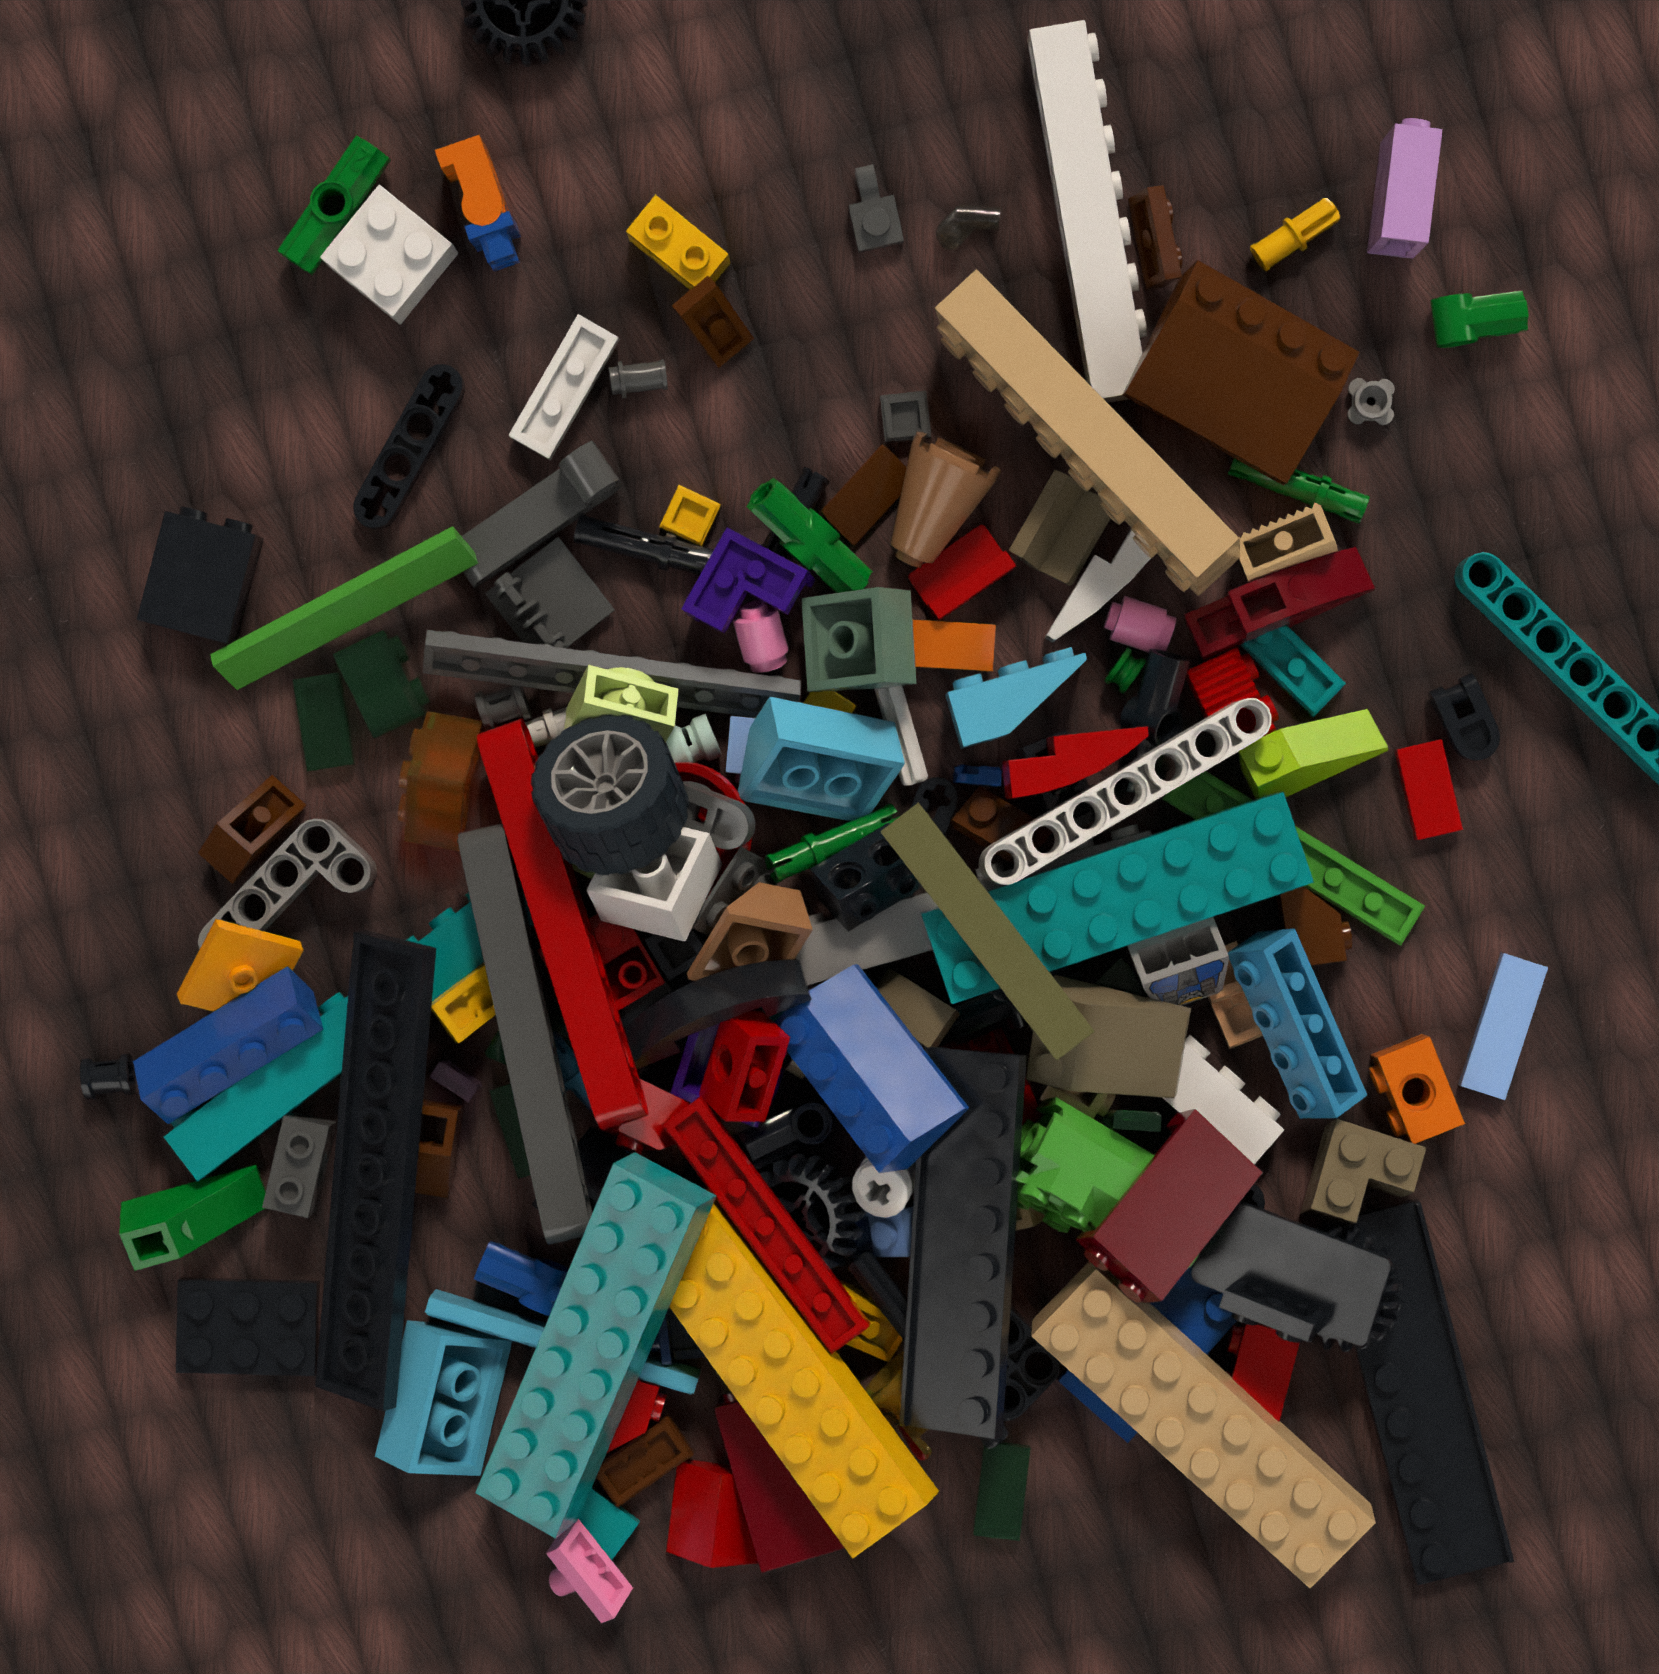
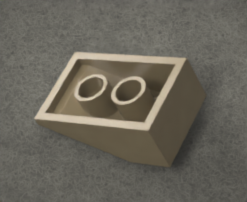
M1055 975L1053 978L1095 1032L1056 1061L1033 1031L1026 1080L1076 1092L1175 1098L1178 1090L1191 1008Z

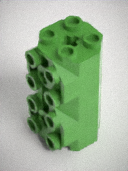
M1057 1097L1043 1100L1035 1109L1043 1114L1035 1123L1027 1119L1022 1125L1020 1169L1016 1177V1181L1019 1183L1017 1207L1028 1210L1029 1207L1045 1215L1043 1218L1045 1224L1064 1233H1068L1071 1226L1083 1232L1096 1230L1155 1155ZM1198 1256L1195 1258V1260L1191 1263V1265L1188 1268L1192 1266V1264L1196 1261Z

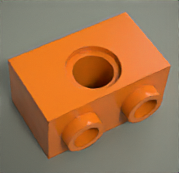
M1421 1034L1371 1054L1375 1066L1368 1068L1369 1074L1378 1094L1386 1092L1392 1107L1391 1110L1386 1111V1116L1396 1137L1403 1135L1405 1141L1416 1144L1465 1124L1430 1036ZM1419 1078L1423 1083L1424 1093L1417 1102L1407 1103L1402 1095L1403 1086L1408 1080Z

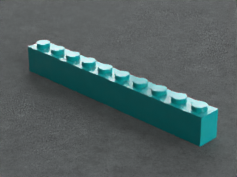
M521 885L528 921L531 929L534 926V923ZM469 892L465 896L470 902L455 913L449 907L428 923L433 929L420 941L414 935L407 939V941L436 948L432 1001L484 963ZM338 992L318 1007L319 1012L322 1014L320 1018L323 1030L210 1098L211 1101L198 1111L194 1108L171 1122L174 1129L166 1134L164 1138L197 1182L223 1165L283 1119L284 1115L292 1112L342 1073L348 996L344 998Z

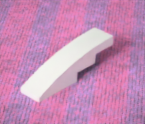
M1132 530L1129 531L1111 563L1097 555L1093 556L1046 634L1045 639L1053 643L1092 616L1126 586L1151 559L1134 542L1133 537L1135 534Z

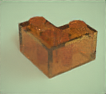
M427 711L422 729L414 728L409 749V755L413 756L412 761H403L399 778V788L406 789V794L403 793L401 796L397 816L398 821L405 822L404 841L455 851L460 850L458 833L465 832L469 819L471 784L480 757L477 734L482 733V721Z

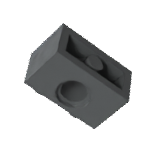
M294 1111L283 1116L262 1208L309 1218L317 1212L337 1121Z

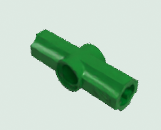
M356 135L327 179L313 189L309 205L277 251L313 276L323 261L320 256L358 211V208L387 168L391 159L371 143ZM340 195L345 198V207L342 212L335 216L324 214V204L329 197Z
M772 478L768 482L762 483L752 493L746 507L780 539L778 543L808 571L812 569L835 593L862 590L866 587L873 571L839 540L841 535L813 509H807L785 485Z

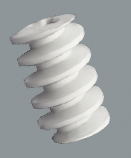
M865 1157L852 1180V1191L857 1203L864 1211L877 1217L887 1218L897 1215L904 1209L911 1194L914 1192L916 1161L907 1170L878 1173L869 1159Z

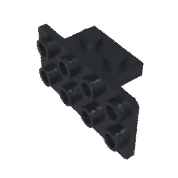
M1240 1201L1199 1253L1198 1258L1194 1262L1191 1275L1195 1282L1222 1292L1223 1296L1219 1307L1232 1312L1231 1316L1241 1323L1248 1325H1258L1260 1323L1276 1329L1275 1333L1280 1338L1295 1343H1301L1303 1340L1309 1342L1321 1331L1361 1346L1370 1339L1392 1270V1261L1386 1255Z

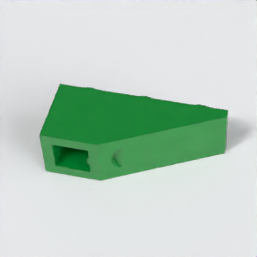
M257 1165L121 1202L119 1235L134 1271L180 1259L265 1209L262 1206L266 1189Z

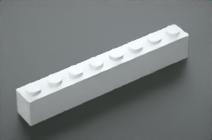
M1085 20L1029 29L1027 43L1085 379L1107 403L1127 400L1128 398L1122 394L1142 355L1140 338L1147 337V328L1143 309L1135 310L1132 292L1139 291V282L1135 263L1127 264L1124 246L1131 245V235L1127 217L1119 218L1116 200L1123 199V189L1119 171L1111 172L1108 154L1115 153V142L1111 125L1103 126L1100 108L1107 107V96L1103 79L1095 80L1092 62L1099 61L1096 34H1087Z

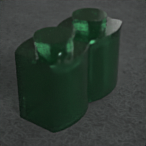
M382 630L333 654L374 739L385 736L428 715L424 705L431 702L419 677L413 680L410 679L403 664L409 661L410 658L398 635L390 638L388 632Z

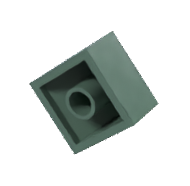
M875 587L802 598L807 692L880 689L917 684L911 590Z

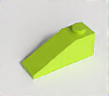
M1365 709L1279 729L1238 751L1241 771L1255 798L1259 799L1278 792H1284L1285 797H1288L1387 752L1388 746L1369 710Z

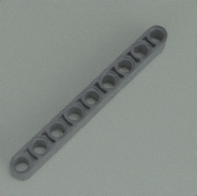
M502 823L458 833L460 854L543 1233L548 1245L582 1238L593 1212L519 875Z

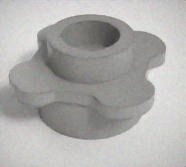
M1362 378L1354 379L1348 386V392L1352 395V407L1347 412L1348 419L1356 425L1364 421H1376L1380 425L1390 423L1394 417V412L1390 408L1392 405V394L1395 391L1393 383L1388 379H1381L1379 382H1365ZM1369 397L1375 399V404L1373 406H1369L1367 404V399Z

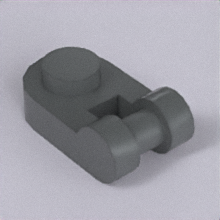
M692 781L683 782L689 800V806L687 807L688 817L683 827L709 833L715 847L726 850L743 846L751 840L755 832L756 822L748 806L740 801L711 791L710 788ZM700 807L708 809L705 822L698 818Z

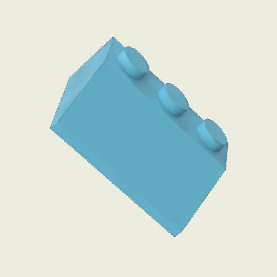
M769 697L749 729L738 787L740 798L746 802L846 821H853L873 811L905 765L895 722Z
M407 1320L401 1345L396 1408L385 1411L375 1457L407 1473L480 1476L512 1341L445 1323Z

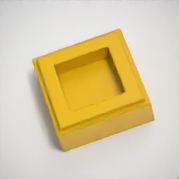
M678 485L659 527L697 546L703 547L722 505Z

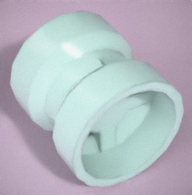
M706 713L693 718L690 725L682 728L675 726L666 741L674 763H695L702 759L712 761L722 757Z

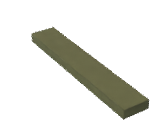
M919 802L881 831L888 843L1056 1061L1095 1032Z

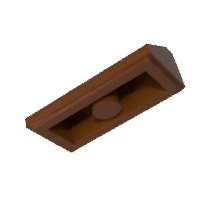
M882 444L820 511V516L855 546L901 496L906 466Z

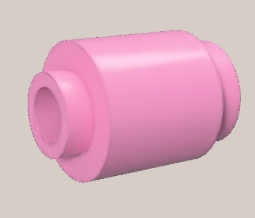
M1124 596L1121 604L1112 602L1104 628L1111 630L1110 640L1148 653L1150 649L1166 651L1177 618L1167 615V609Z
M761 600L744 603L739 608L740 612L733 618L744 662L748 663L751 671L755 673L769 672L782 667L787 662L785 654L788 652V645L778 609Z

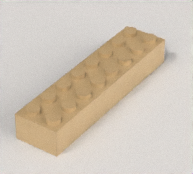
M977 269L935 307L940 323L936 328L943 336L940 340L948 351L958 360L964 355L966 356L969 363L975 369L972 374L979 383L990 393L996 388L1006 401L1004 407L1011 416L1022 426L1027 421L1030 422L1038 434L1036 440L1042 448L1054 459L1059 454L1062 455L1070 467L1068 473L1074 481L1086 492L1091 487L1094 488L1103 501L1100 506L1106 514L1118 525L1124 520L1135 534L1133 537L1134 542L1148 557L1153 558L1158 554L1168 568L1165 571L1166 575L1181 591L1185 592L1190 587L1197 596L1201 595L1240 558V538Z
M1089 1261L1032 1320L1031 1336L1295 1576L1311 1588L1376 1523L1371 1503L1283 1423L1278 1422L1228 1373L1152 1304L1137 1303L1128 1298L1118 1287L1120 1281L1108 1270L1103 1271Z

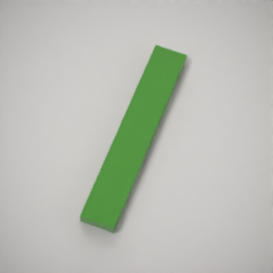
M452 526L210 654L212 665L236 690H239L478 564L476 554Z
M1206 771L1165 794L1161 799L1194 820L1253 801ZM1296 827L1314 883L1304 887L1401 946L1425 905Z

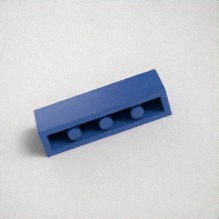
M287 966L256 985L252 991L241 994L134 1060L133 1064L141 1101L167 1124H170L323 1030V1025L314 991Z

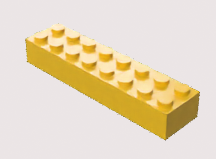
M715 1199L669 1307L850 1556L855 1558L924 1508L936 1496L939 1490L837 1351L833 1354L829 1352L743 1234Z

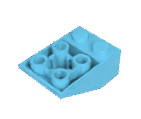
M1070 647L1046 654L1045 657H1042L1043 665L1030 669L1025 660L999 668L997 670L999 677L983 682L980 673L955 680L952 683L954 690L947 692L945 696L960 749L1010 734L1087 660L1086 653L1074 656L1073 649Z

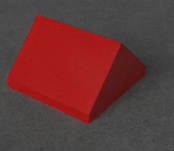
M687 1459L677 1466L666 1552L709 1568L758 1563L731 1465Z

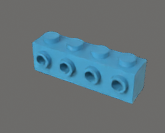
M1296 930L1258 931L1230 950L1228 955L1234 969L1235 978L1244 991L1252 1010L1253 1019L1262 1032L1270 1050L1272 1062L1281 1075L1289 1093L1290 1103L1296 1110L1299 1118H1338L1367 1096L1366 1090Z

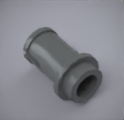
M664 359L631 365H623L622 361H617V366L608 367L612 395L621 394L622 399L627 398L626 393L668 389Z

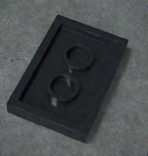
M225 1278L178 1279L176 1373L315 1376L318 1359L320 1281Z

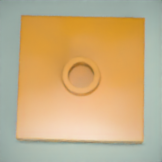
M215 919L177 992L179 1002L214 1012L241 994L252 991L256 985L288 966L293 971L303 952L301 942Z

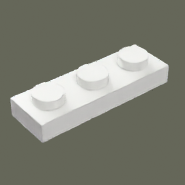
M578 314L508 436L551 461L620 340L619 337Z

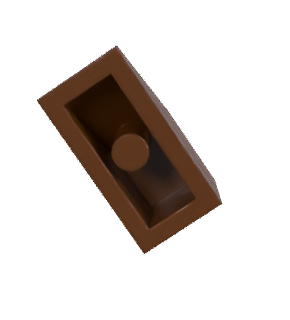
M271 775L216 823L198 854L233 884L262 858L307 805L276 777Z
M1304 886L1275 896L1280 930H1296L1311 965L1347 961L1346 950L1352 949V934L1349 922H1342L1339 912Z

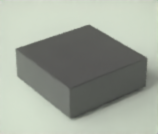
M926 390L880 395L885 444L912 441L916 432L927 433L925 439H931Z

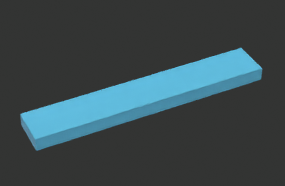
M435 1289L430 1295L425 1310L428 1316L536 1348L547 1323ZM649 1353L638 1379L691 1395L695 1392L701 1369L673 1361L672 1365L662 1366L661 1357Z

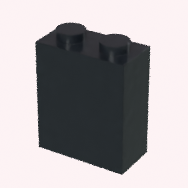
M181 506L179 514L165 511L136 620L226 644L233 643L238 639L264 538L251 533L253 525L238 520L226 518L224 526L206 522L208 513Z

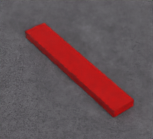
M702 1096L661 1125L711 1193L717 1195L716 1200L831 1354L870 1327L871 1323Z

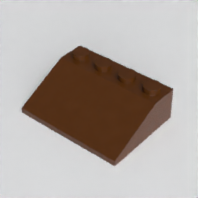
M1197 260L1182 274V278L1178 279L1122 395L1284 486L1288 483L1340 395L1360 352Z

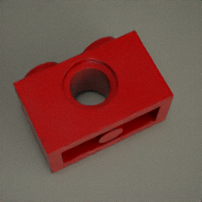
M749 1011L721 1022L717 1030L699 1095L725 1122H765L791 1037L762 1011Z

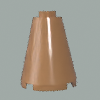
M916 432L912 440L891 539V545L898 549L895 557L918 568H921L923 562L933 563L995 484L1001 473V470L995 465L990 472L982 468L985 463L984 458L939 437L935 445L925 443L924 440L927 433Z

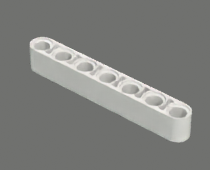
M1246 698L1230 703L989 845L982 851L979 858L981 875L986 881L994 885H1010L1018 882L1262 738L1271 726L1272 716L1269 708L1264 702L1256 698ZM1241 708L1251 710L1255 716L1256 725L1250 733L1241 731L1237 726L1236 715ZM1202 731L1210 733L1216 742L1215 751L1210 757L1202 756L1195 746L1196 738ZM1161 755L1170 757L1176 766L1175 774L1169 781L1160 779L1155 772L1156 760ZM1120 779H1127L1134 785L1135 797L1129 805H1123L1115 798L1114 787ZM1081 802L1089 804L1095 813L1093 825L1088 829L1078 827L1073 818V811ZM1040 826L1049 828L1055 838L1052 849L1047 853L1037 851L1032 842L1034 831ZM1000 850L1009 852L1014 860V868L1006 877L996 875L991 866L994 854Z

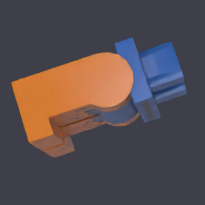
M480 135L436 149L435 153L439 165L450 183L457 180L460 182L464 194L461 202L462 212L470 225L464 227L468 239L477 252L484 251L487 263L491 265L493 271L520 263L512 240L521 237L517 223L509 212L489 151Z

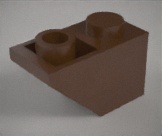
M423 1099L415 1193L449 1198L465 1106Z

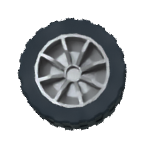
M601 715V717L582 720L572 727L569 726L546 745V749L535 763V771L531 776V785L533 787L531 794L533 802L556 847L558 846L563 858L570 864H575L578 869L585 872L591 871L598 875L629 873L631 870L643 868L651 864V861L664 855L672 843L677 841L688 817V795L663 737L658 731H654L648 723L642 720H635L633 717L626 715Z

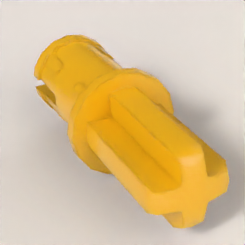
M1323 198L1292 220L1288 217L1282 221L1283 226L1258 243L1250 246L1254 259L1266 272L1270 267L1297 249L1304 251L1307 249V242L1340 220L1339 211L1332 201L1328 198Z

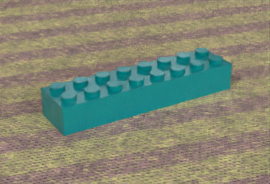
M1278 792L1039 872L1013 884L1001 885L986 891L1050 972L1314 883L1284 792ZM938 907L920 913L951 1004L1000 989L999 985Z
M636 1152L613 1163L477 1487L476 1494L553 1538H557L578 1521L717 1195Z

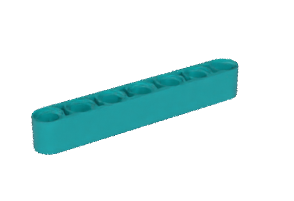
M1482 552L1461 561L1454 575L1455 584L1460 592L1659 785V714L1499 558L1491 553ZM1473 563H1481L1489 571V582L1484 588L1477 587L1469 578V569ZM1508 595L1517 597L1522 603L1523 612L1518 620L1509 619L1503 612V601ZM1541 628H1548L1555 635L1556 645L1550 653L1543 652L1537 646L1536 636ZM1576 660L1585 663L1589 669V679L1583 686L1574 683L1570 677V667ZM1609 693L1619 696L1623 705L1622 712L1615 719L1608 716L1603 707L1604 699ZM1644 725L1650 727L1656 736L1655 745L1649 751L1643 750L1637 742L1638 731Z

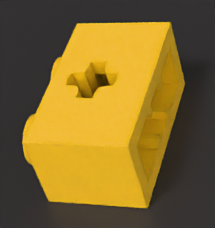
M656 194L626 230L630 242L689 290L706 276H709L716 282L730 264L729 254Z

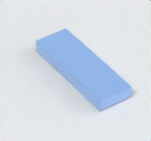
M1500 953L1459 1079V1086L1502 1100L1506 1099L1548 967Z

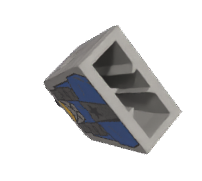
M1214 917L1127 945L1141 984L1152 999L1189 1007L1195 1004L1197 1000L1217 994L1223 990L1229 955Z

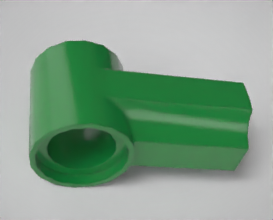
M1523 291L1472 297L1470 293H1463L1430 300L1437 348L1462 346L1478 341V338L1517 334L1528 330V306Z

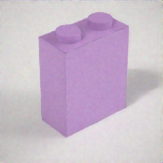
M1417 118L1403 119L1401 124H1394L1380 143L1367 253L1413 259L1429 243L1443 129L1430 128V122Z

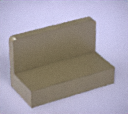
M1054 470L1011 545L1009 552L1029 567L1068 586L1073 585L1110 520V517L1100 506L1103 501L1098 495L1083 490L1070 476Z

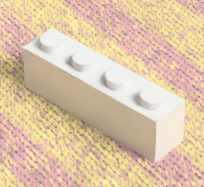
M1189 1035L1185 1042L1177 1095L1175 1098H1162L1178 1112L1196 1109L1255 1164L1284 1131L1275 1122L1281 1114L1260 1096L1255 1102H1252L1240 1091L1246 1083L1225 1065L1219 1072L1205 1060L1210 1052Z

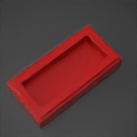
M1442 739L1394 750L1415 840L1463 830Z

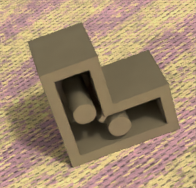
M1335 1119L1325 1125L1300 1214L1331 1224H1339L1341 1227L1346 1228L1357 1222L1366 1187L1400 1198L1414 1193L1426 1147Z

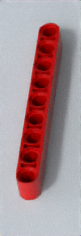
M519 719L477 734V743L596 1122L600 1129L604 1131L648 1116L649 1110L573 866L563 858L558 846L556 847L533 802L531 776L535 771L538 755L529 729L524 720Z

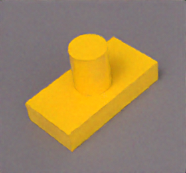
M484 963L432 1001L431 1011L456 1043L462 1042L496 1015Z

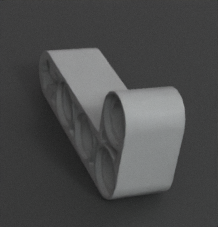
M327 819L307 820L289 836L204 926L199 934V949L215 919L265 932L319 873L342 892H360L372 886L377 875L376 863L362 847L333 821ZM318 826L326 829L330 836V844L322 853L314 851L308 841L310 832ZM351 858L360 861L364 868V876L356 885L346 882L342 875L343 865ZM285 860L294 863L298 871L297 880L290 887L281 884L276 874L278 866ZM252 894L262 897L266 905L265 914L259 920H253L245 911V902Z

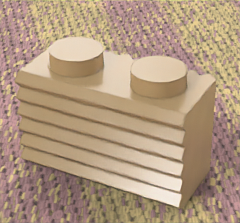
M1314 503L1312 509L1305 507L1303 512L1296 510L1294 516L1287 514L1286 519L1279 517L1277 523L1270 521L1268 527L1261 525L1259 531L1252 528L1250 534L1243 532L1240 538L1239 560L1248 582H1252L1296 564L1337 552L1338 549L1321 505Z

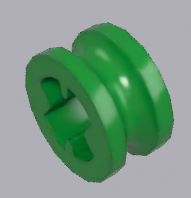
M1127 647L1108 673L1104 682L1107 684L1116 683L1119 686L1118 691L1124 694L1147 660L1143 657L1140 659L1134 658L1132 650Z

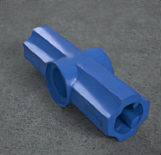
M490 1241L479 1263L474 1280L519 1298L518 1301L522 1305L549 1316L569 1268L546 1258L536 1257L533 1259L500 1243Z

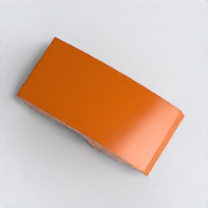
M912 619L915 667L993 671L996 625Z

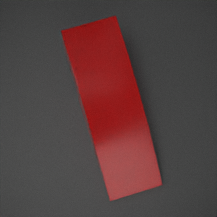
M1148 726L1046 738L1048 756L1002 762L1005 798L1012 799L1045 793L1073 784L1103 770L1129 753L1149 736Z

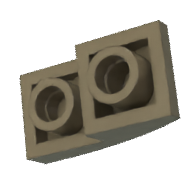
M888 968L876 986L912 1035L924 1047H938L960 1015L957 1010Z

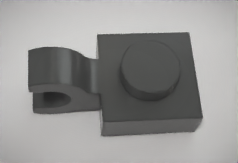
M873 164L855 168V177L861 202L848 205L858 253L904 243L894 195L880 198Z

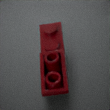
M1353 547L1296 564L1228 591L1226 597L1184 614V620L1202 659L1205 660L1286 624L1288 627L1303 622L1375 591V587L1357 548Z

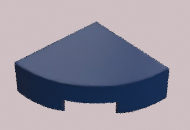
M957 765V767H954L953 783L994 788L1001 787L1002 770L999 767Z

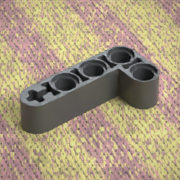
M590 441L574 450L559 463L560 469L462 535V538L474 550L478 564L463 571L473 588L495 577L579 519L581 514L588 513L622 488V482L594 441Z

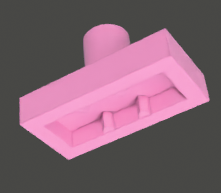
M578 1519L575 1524L554 1540L546 1552L547 1556L557 1567L549 1575V1584L552 1591L558 1596H565L576 1591L597 1619L603 1623L616 1617L633 1587Z

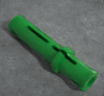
M1235 458L1228 472L1230 476L1247 480L1263 488L1310 505L1311 509L1314 503L1321 505L1324 511L1342 516L1357 524H1360L1370 496L1367 494L1365 495L1331 482L1332 477L1323 474L1320 478L1295 469L1288 483L1284 486Z
M888 804L884 808L817 836L812 833L802 836L800 843L765 856L767 870L775 868V872L771 873L770 877L775 883H780L788 877L816 866L883 825L894 822L899 817L892 819V815L898 811L892 804Z

